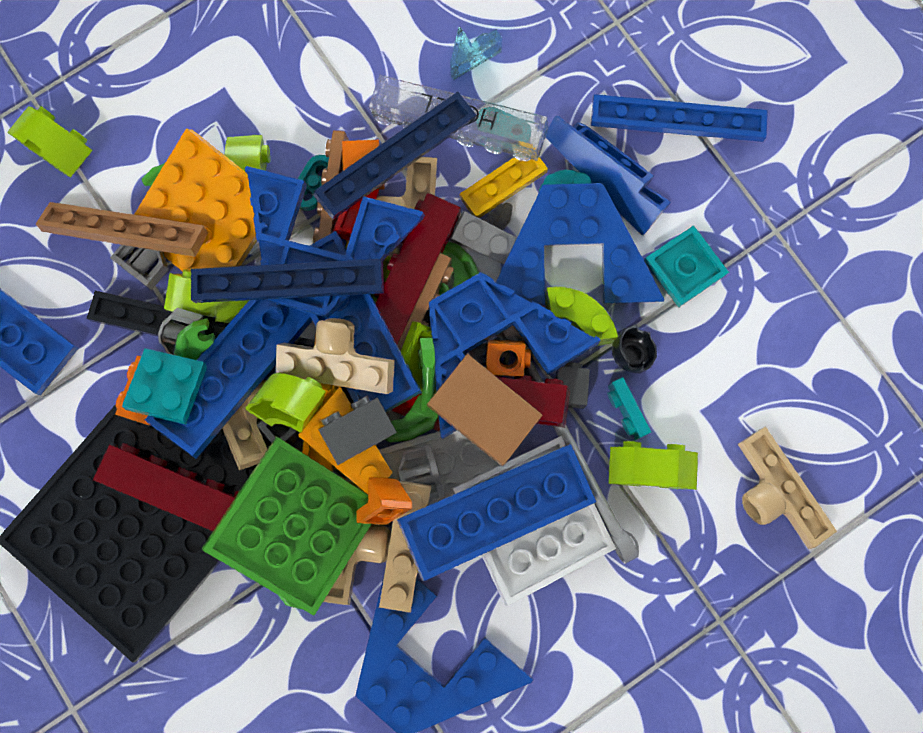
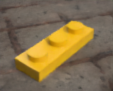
M530 146L461 192L459 198L473 216L481 218L545 175L548 168L532 146Z

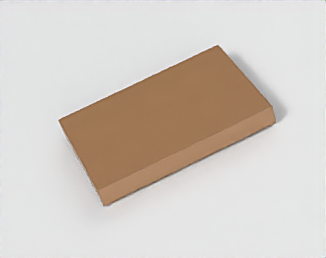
M469 354L462 359L426 404L501 466L505 465L542 416L540 412Z

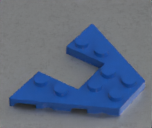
M249 166L245 167L251 193L250 202L254 211L253 220L256 238L259 241L262 259L260 260L261 265L382 259L384 261L425 216L419 210L363 196L345 255L296 243L289 240L307 187L305 181ZM350 295L267 300L329 318Z
M603 183L542 185L495 282L514 290L516 295L531 303L534 301L539 305H545L544 246L602 244L603 303L664 302L663 295Z
M481 272L429 301L431 338H433L435 350L436 392L465 357L464 354L511 326L516 328L547 375L587 352L600 342L599 337L595 336L594 338L572 326V322L554 316L552 311L534 301L531 303L516 295L514 290L505 285L495 283L492 278ZM439 416L440 436L444 439L457 430Z
M416 577L411 613L380 608L382 580L355 696L396 733L420 732L532 683L533 678L484 637L444 686L398 645L437 595Z

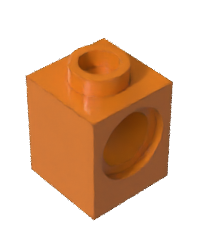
M489 339L486 348V369L493 375L524 376V368H530L531 350L525 349L524 341ZM508 350L515 352L517 358L513 364L505 365L500 362L499 359L503 352Z

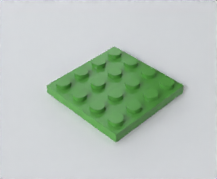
M275 437L206 541L202 550L314 616L371 524L357 523L356 513L359 508L368 503V495L279 437Z

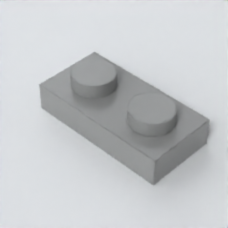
M462 211L450 237L501 264L505 263L517 237L466 211Z

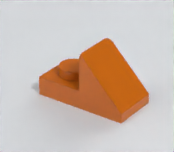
M369 477L368 503L356 511L357 523L387 525L411 510L412 501L397 479Z

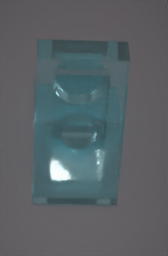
M458 27L450 61V71L453 80L501 53L502 37L497 29L490 33L479 35L471 43L462 28Z

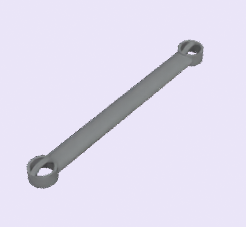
M514 326L500 333L504 340H522ZM531 360L530 368H524L525 375L532 377L535 382H543ZM565 425V428L553 426L558 437L562 436L566 446L571 444L596 499L594 504L611 535L610 537L616 547L615 551L624 564L639 557L637 540L631 533L622 529L567 425Z

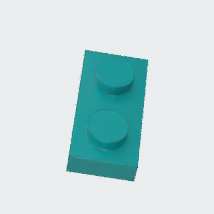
M622 377L612 382L608 386L610 391L607 392L612 406L615 409L619 407L624 417L621 419V423L629 436L633 435L635 440L651 433L624 378Z

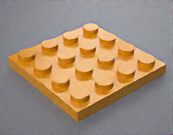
M186 128L134 215L204 225L208 234L196 257L164 252L165 258L182 272L183 269L239 267L257 242L253 220L254 211L250 202L251 193L248 174L193 129Z

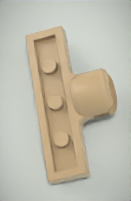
M421 157L407 167L406 191L403 196H379L376 200L414 209L419 199L424 201L427 192L435 195L437 158Z
M336 318L318 321L316 324V345L314 347L280 343L276 347V373L289 374L304 380L310 377L318 383L382 394L393 392L394 360L356 353L354 349V325L351 321Z
M262 380L222 428L239 470L258 464L267 451L257 426V422L260 419L245 410L266 380Z
M766 426L738 443V446L760 479L759 483L743 494L742 497L743 508L754 522L766 525L783 514L788 518L808 549L817 547L837 532Z
M339 476V477H341L342 479H344V480H346L347 482H349L350 484H352L353 486H355L356 488H358V489H360L361 491H363V490H362L360 487H358L354 482H352L348 477ZM371 524L323 602L350 605L357 563L361 561L383 563L387 560L391 531L388 527Z
M400 481L412 501V509L393 520L379 607L411 613L418 570L397 519L427 507L431 485Z

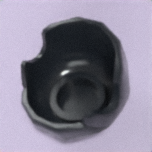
M632 325L622 330L618 334V338L614 340L612 356L615 363L623 370L640 374L647 371L654 364L657 358V346L651 338L650 332L637 329L638 325Z

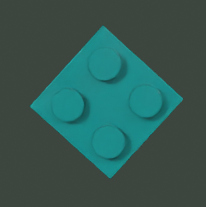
M694 225L647 256L644 260L678 308L729 273Z
M145 348L122 407L127 411L186 424L207 365L202 361Z

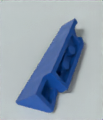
M556 115L545 132L546 139L580 173L587 174L590 177L591 183H603L617 211L641 235H644L671 203L647 187L654 175L586 124L576 122L572 127L560 116Z

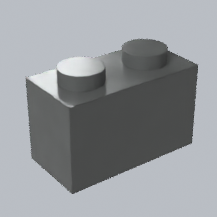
M367 395L352 403L353 411L341 416L338 411L321 420L324 427L318 430L337 465L397 433L378 398L370 401Z

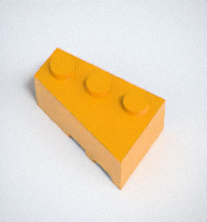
M339 387L298 436L368 494L369 477L389 478L392 474L377 446L373 445L337 465L318 430L324 427L321 420L338 411L341 416H344L353 411L350 401L342 388Z

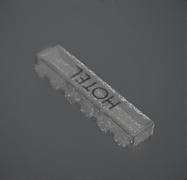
M379 75L368 107L377 122L388 126L393 123L406 128L455 93ZM461 95L475 112L476 117L449 138L455 139L458 143L467 147H473V145L485 147L487 151L494 154H501V152L512 154L514 158L521 161H529L530 159L538 161L548 131L546 116Z

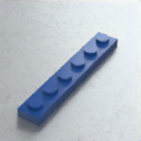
M594 94L590 126L763 142L767 136L768 110Z

